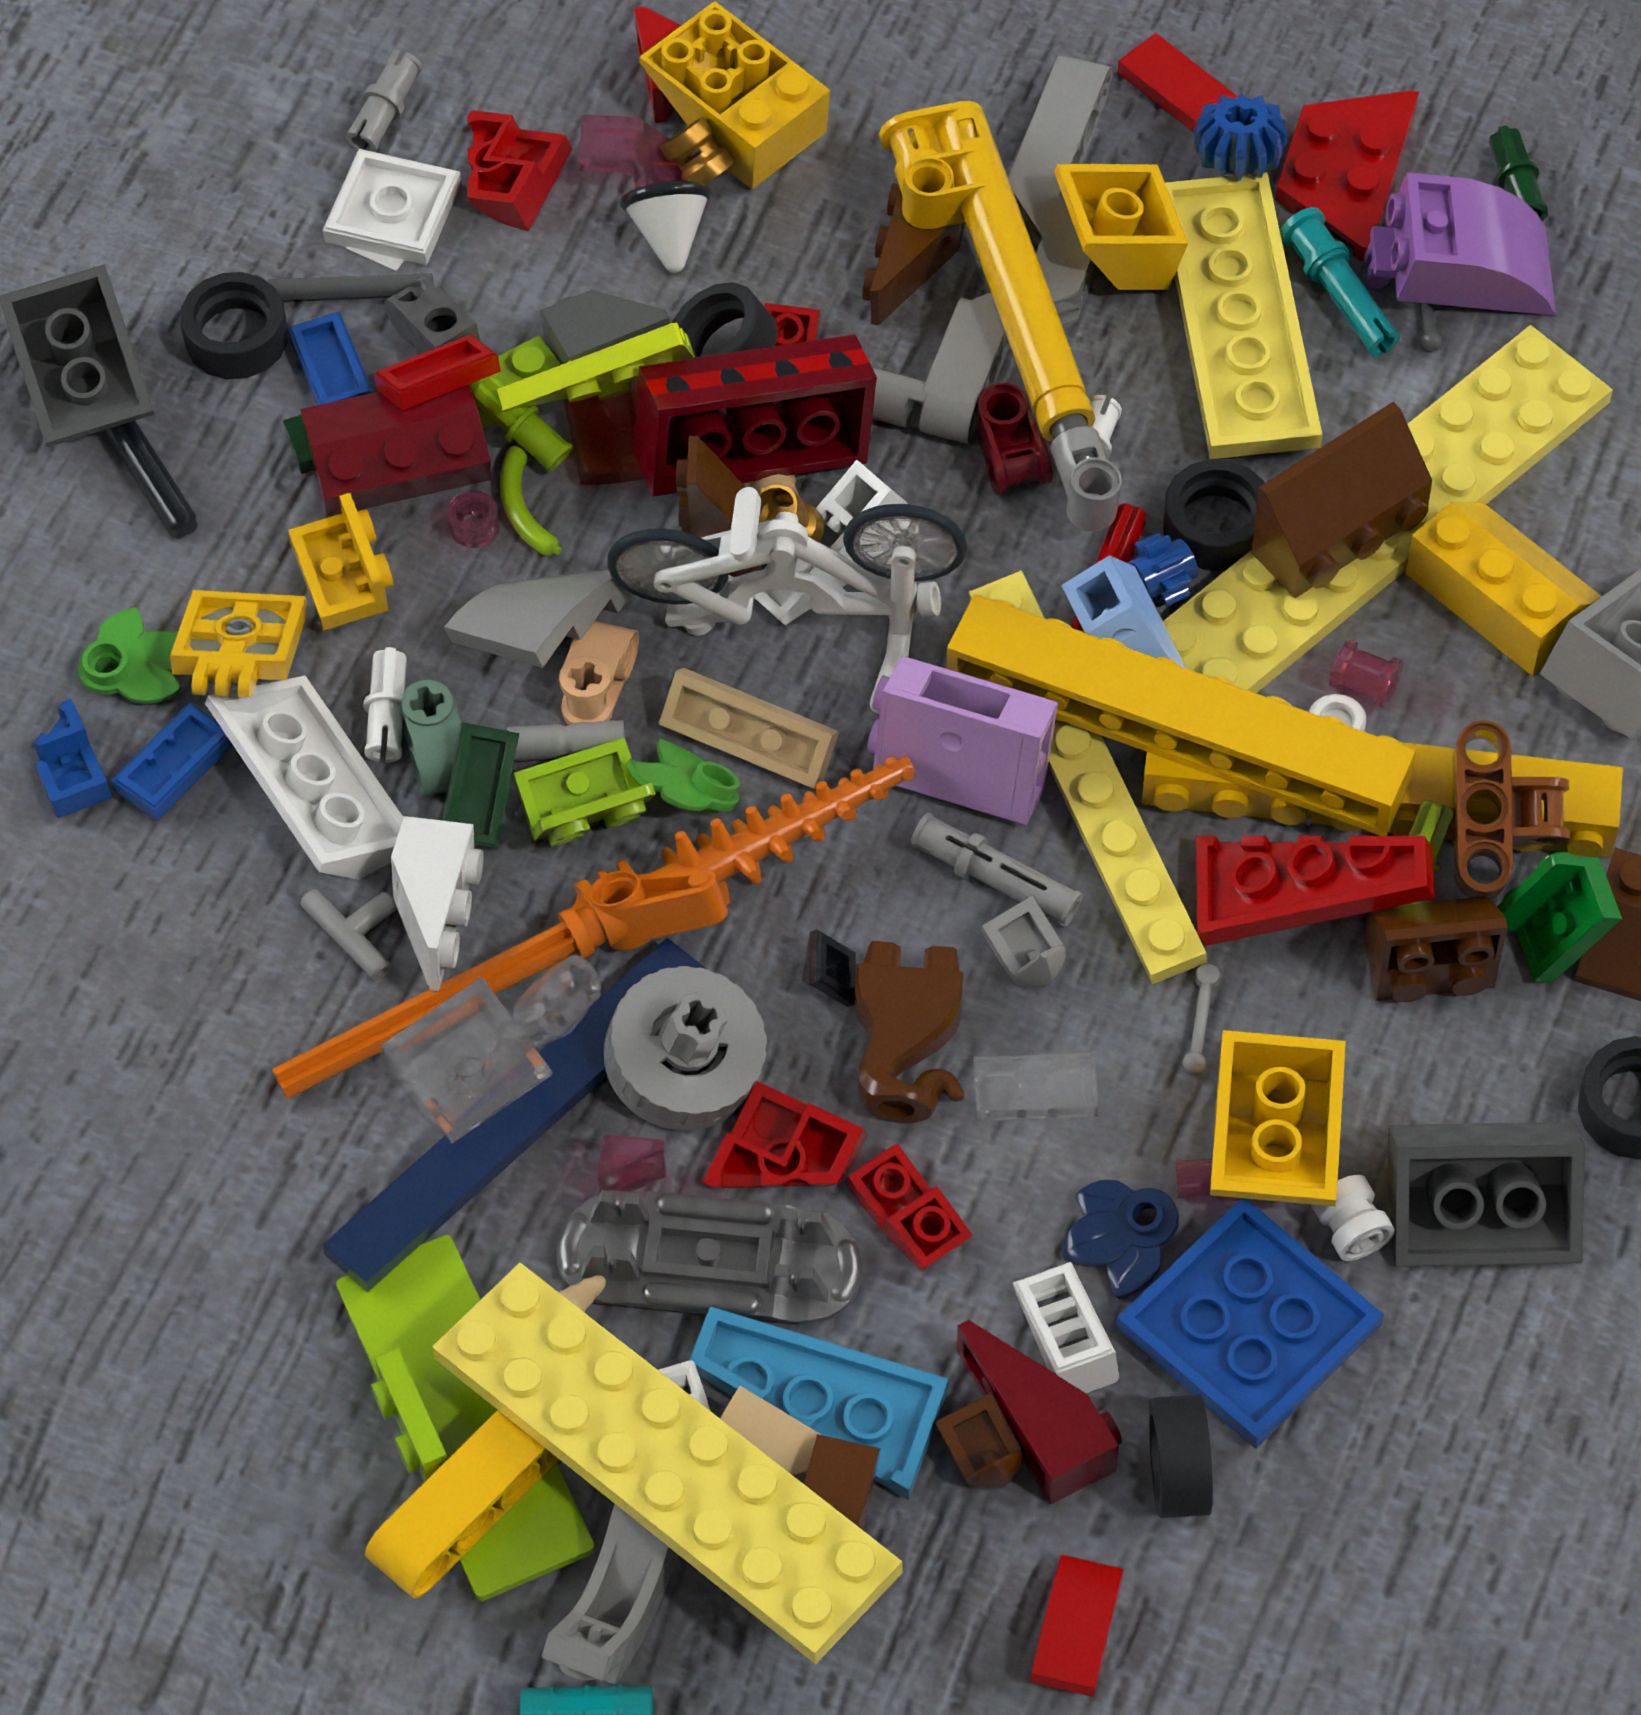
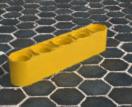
M497 1410L381 1525L370 1539L364 1556L413 1599L419 1598L434 1587L560 1459Z

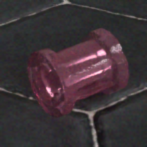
M1348 639L1335 660L1330 674L1329 686L1337 690L1345 686L1374 698V705L1384 708L1390 701L1400 679L1403 660L1395 657L1390 661L1358 649V642Z

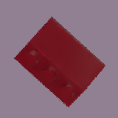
M469 385L404 411L379 392L300 409L326 517L342 513L339 496L347 493L351 494L356 509L362 510L491 480V459L478 408Z

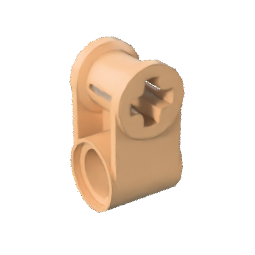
M594 621L581 640L572 638L570 649L559 674V684L564 693L561 713L568 725L578 722L609 721L611 719L625 680L630 677L636 661L639 646V632L637 630Z

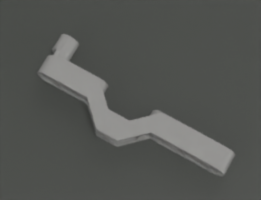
M1059 54L1008 179L1062 327H1066L1078 321L1093 282L1094 263L1083 252L1069 211L1065 206L1066 203L1054 170L1057 164H1082L1108 97L1112 80V67ZM991 292L973 300L960 298L926 382L876 368L873 369L877 376L872 419L905 428L907 425L920 429V432L965 444L972 442L977 430L978 400L980 395L988 386L995 384L1006 354L1011 349Z

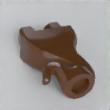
M872 941L869 944L864 962L857 964L855 981L856 1016L866 1029L870 1039L859 1064L858 1091L869 1113L881 1120L895 1123H915L927 1120L934 1113L940 1094L945 1093L950 1100L955 1102L964 1099V1091L957 1078L944 1069L927 1070L921 1073L914 1083H907L896 1077L941 1049L953 1037L959 1027L963 1002V972L959 971L957 950L954 947L932 946L925 949L923 968L900 966L901 946L896 945L894 942Z

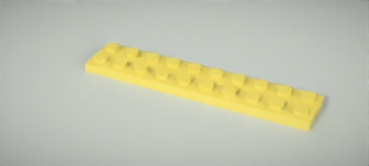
M1529 325L1408 423L1433 480L1428 505L1429 510L1423 521L1412 530H1400L1383 541L1381 547L1367 559H1355L1340 569L1333 580L1319 589L1312 587L1297 598H1294L1249 551L1163 621L1186 669L1209 677H1222L1233 682L1237 687L1258 693L1406 571L1411 536L1450 502L1489 503L1610 403L1613 389L1536 328Z

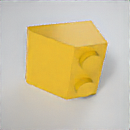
M1057 164L1054 174L1083 252L1118 290H1169L1188 246V241L1158 164Z

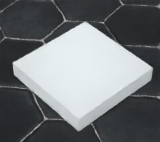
M358 149L323 228L324 241L427 266L461 187L460 171Z

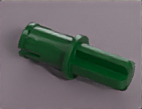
M1507 125L1498 128V132L1490 135L1489 144L1499 170L1496 177L1497 184L1500 188L1521 198L1543 221L1548 216V208L1537 183L1539 169L1535 162L1529 160L1519 130L1517 128L1509 129Z

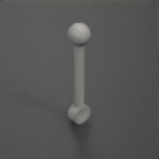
M1211 964L1201 965L1196 971L1195 982L1200 990L1191 1049L1182 1061L1185 1071L1192 1075L1202 1073L1206 1067V1059L1202 1051L1211 991L1218 986L1220 979L1218 968Z

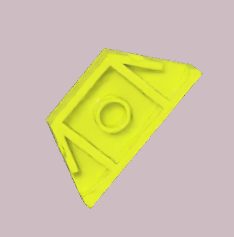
M671 323L497 389L503 411L569 399V402L580 401L598 395L599 400L610 399L631 391L629 382L638 380L639 366L686 360L695 357L689 336L684 333L682 328H679L678 323Z

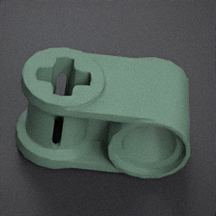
M431 679L419 680L411 684L404 691L401 705L405 720L403 725L404 736L409 748L414 775L422 797H427L447 791L461 720L453 695L447 686Z

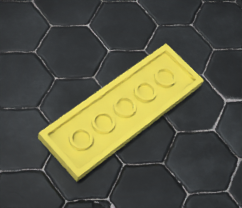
M1263 173L1262 178H1257L1251 174L1243 175L1240 181L1235 175L1166 182L1167 190L1188 241V246L1174 277L1210 459L1321 448L1322 430L1268 173Z

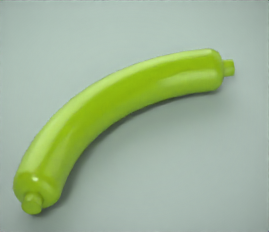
M520 444L511 446L506 452L500 472L499 487L503 509L515 531L528 545L544 556L559 555L562 547L558 546L559 541L557 537L544 529L533 518L524 501L522 475L528 454Z

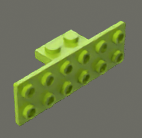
M443 1235L421 1244L369 1292H366L348 1275L339 1278L336 1282L339 1295L378 1379L377 1382L370 1384L379 1410L385 1420L393 1416L395 1417L402 1435L395 1437L394 1440L408 1473L419 1470L423 1482L430 1478L497 1411L494 1406L434 1359L432 1346L480 1301L459 1252L449 1235ZM557 1463L459 1560L478 1601H486L594 1553V1542Z

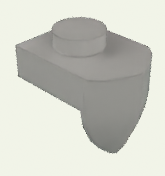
M1033 896L983 924L980 928L981 933L1012 983L1022 988L1049 986L1056 978L1065 961L1066 948Z

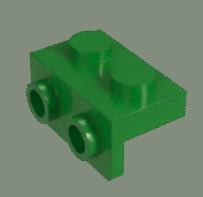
M1568 852L1551 854L1543 858L1538 863V868L1518 887L1507 892L1503 901L1497 906L1506 918L1507 930L1516 931L1534 982L1553 983L1622 920L1602 863L1598 857L1576 856Z

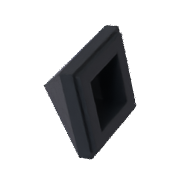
M817 929L811 931L802 981L847 1007L855 1005L856 952Z

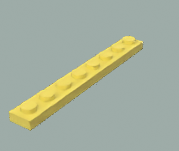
M1022 570L969 591L970 601L974 594L991 600L1001 599L1010 602L1019 610L1044 618ZM1056 719L1048 767L1152 985L1207 963V953L1102 736Z

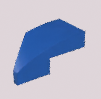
M72 699L63 701L58 708L60 719L49 734L41 733L34 743L39 757L36 768L57 818L112 798L108 782L92 750L85 727Z

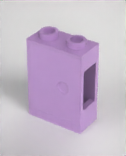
M901 656L890 677L882 675L877 684L872 708L879 710L880 716L872 727L867 744V752L875 754L873 770L877 764L885 765V760L889 757L898 759L906 755L910 759L915 770L913 779L910 781L905 780L896 786L1027 825L1045 789L1058 702Z

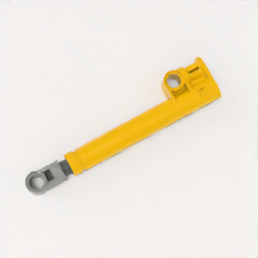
M958 101L908 111L892 117L881 127L879 138L882 147L887 151L893 152L897 162L894 172L903 196L902 215L908 223L920 229H936L966 222L1030 403L1036 414L1042 436L1047 441L1052 442L1050 446L1051 453L1067 494V516L1072 524L1085 531H1100L1109 527L1114 522L1117 514L1122 484L1121 473L1116 465L1108 460L1099 433L1093 428L1096 420L1093 408L1086 394V389L983 108L976 102ZM1087 493H1095L1101 496H1092Z

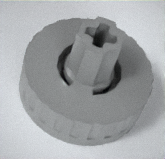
M668 967L641 978V981L634 984L626 992L625 997L620 1000L605 1036L603 1050L604 1065L613 1090L620 1100L636 1115L654 1125L671 1130H699L714 1126L728 1119L745 1103L765 1063L767 1035L764 1031L762 1017L759 1015L752 999L748 998L744 990L737 984L729 981L727 977L700 967ZM718 1046L727 1047L725 1051L718 1050ZM714 1058L713 1063L708 1069L697 1075H681L672 1072L662 1064L666 1060L674 1068L694 1071L707 1066Z

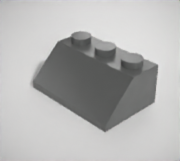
M1574 1122L1388 1125V1192L1391 1223L1395 1229L1394 1236L1392 1237L1395 1266L1582 1263L1585 1144Z

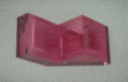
M583 115L578 154L579 171L633 173L635 189L656 183L682 181V170L678 164L668 161L659 148L670 138L638 117Z

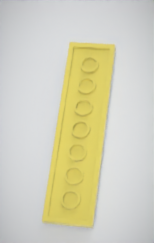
M520 1262L432 1346L434 1359L815 1665L903 1573L902 1561Z

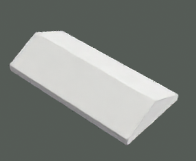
M305 675L290 678L287 681L280 680L256 685L252 698H239L238 689L230 691L228 697L216 696L215 694L208 695L205 705L318 872L360 880L391 863V855L403 816Z

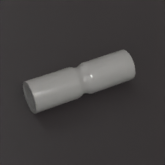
M624 720L578 722L568 726L547 724L507 727V731L520 733L515 761L558 759L625 737Z

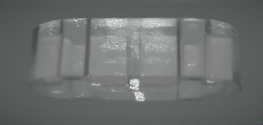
M569 956L545 969L523 993L514 1006L513 1017L518 1032L527 1043L535 1047H544L565 1037L590 1011L591 1005L600 997L601 985L594 967L580 956ZM569 985H571V989L569 990L568 994L566 989ZM546 1009H547L549 1013H548V1015L544 1018L543 1015H544V1013H545V1011H546Z

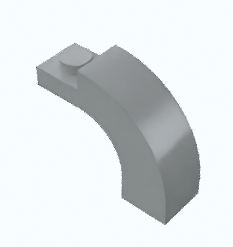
M614 1504L605 1539L587 1586L573 1610L548 1633L541 1658L559 1664L560 1670L573 1678L580 1680L599 1679L616 1684L632 1662L648 1632L666 1591L678 1554Z

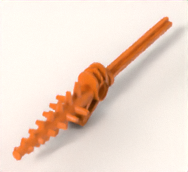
M906 755L898 759L889 757L885 760V765L877 764L874 770L863 774L860 769L851 771V780L846 777L841 778L838 782L839 786L831 790L825 781L818 782L815 786L816 795L811 791L806 792L803 795L804 802L798 805L791 794H784L780 798L782 810L776 805L770 806L767 810L770 818L763 820L755 806H750L745 810L747 824L740 819L733 821L732 828L735 833L733 835L729 834L721 819H713L710 822L712 839L705 833H700L696 837L700 848L698 851H696L686 832L679 831L674 836L677 853L669 847L663 848L660 852L665 866L648 874L637 875L629 864L622 859L616 862L618 871L607 873L605 870H600L596 872L598 879L592 886L586 879L574 883L577 894L576 901L572 907L558 913L559 924L441 983L439 991L429 989L272 1068V1072L286 1099H289L573 954H576L583 961L595 955V948L603 943H606L615 950H631L644 945L650 939L718 924L728 914L727 905L730 903L728 878L741 872L748 877L751 884H759L762 881L759 861L774 853L783 863L792 862L794 859L793 842L806 835L815 842L823 841L825 839L824 825L838 817L847 821L856 819V807L871 799L877 801L886 799L889 795V789L905 780L910 781L915 775L914 767Z

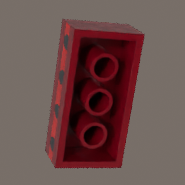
M855 334L639 366L633 454L652 497L677 493V459H688L689 436H698L742 483L761 480L777 474L789 476L852 466L856 460L861 464H866L877 376Z

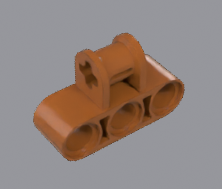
M1486 720L1476 721L1466 726L1459 735L1454 747V877L1457 887L1465 896L1469 898L1488 896L1490 899H1493L1502 892L1511 877L1513 845L1559 844L1570 841V830L1564 828V793L1570 790V781L1560 777H1512L1509 736L1501 726ZM1475 739H1484L1491 742L1497 750V760L1489 765L1474 763L1467 756L1465 749L1467 743ZM1479 797L1489 799L1498 809V819L1486 825L1476 823L1467 814V803ZM1541 800L1544 801V822L1542 821ZM1479 856L1492 859L1498 866L1499 879L1490 884H1481L1474 881L1468 874V861Z

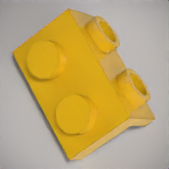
M350 493L339 496L341 514L288 530L291 546L323 631L389 611L385 588L394 586L385 554L374 555L370 543L377 542L369 512L367 509L357 512Z

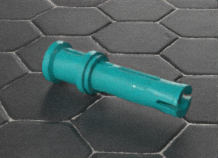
M1317 207L1303 209L1294 214L1285 222L1280 230L1283 244L1287 247H1293L1304 263L1303 272L1306 277L1324 286L1366 346L1367 352L1372 357L1381 356L1378 344H1380L1385 353L1389 352L1399 342L1400 334L1393 328L1348 264L1350 257L1346 245L1341 241H1335L1324 225V214Z

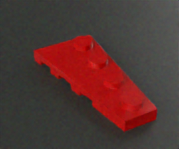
M1196 835L1197 934L1205 946L1435 899L1433 852L1425 836H1351L1348 842H1325L1322 836H1299L1297 842H1269L1266 836H1242L1241 842H1219L1216 835Z

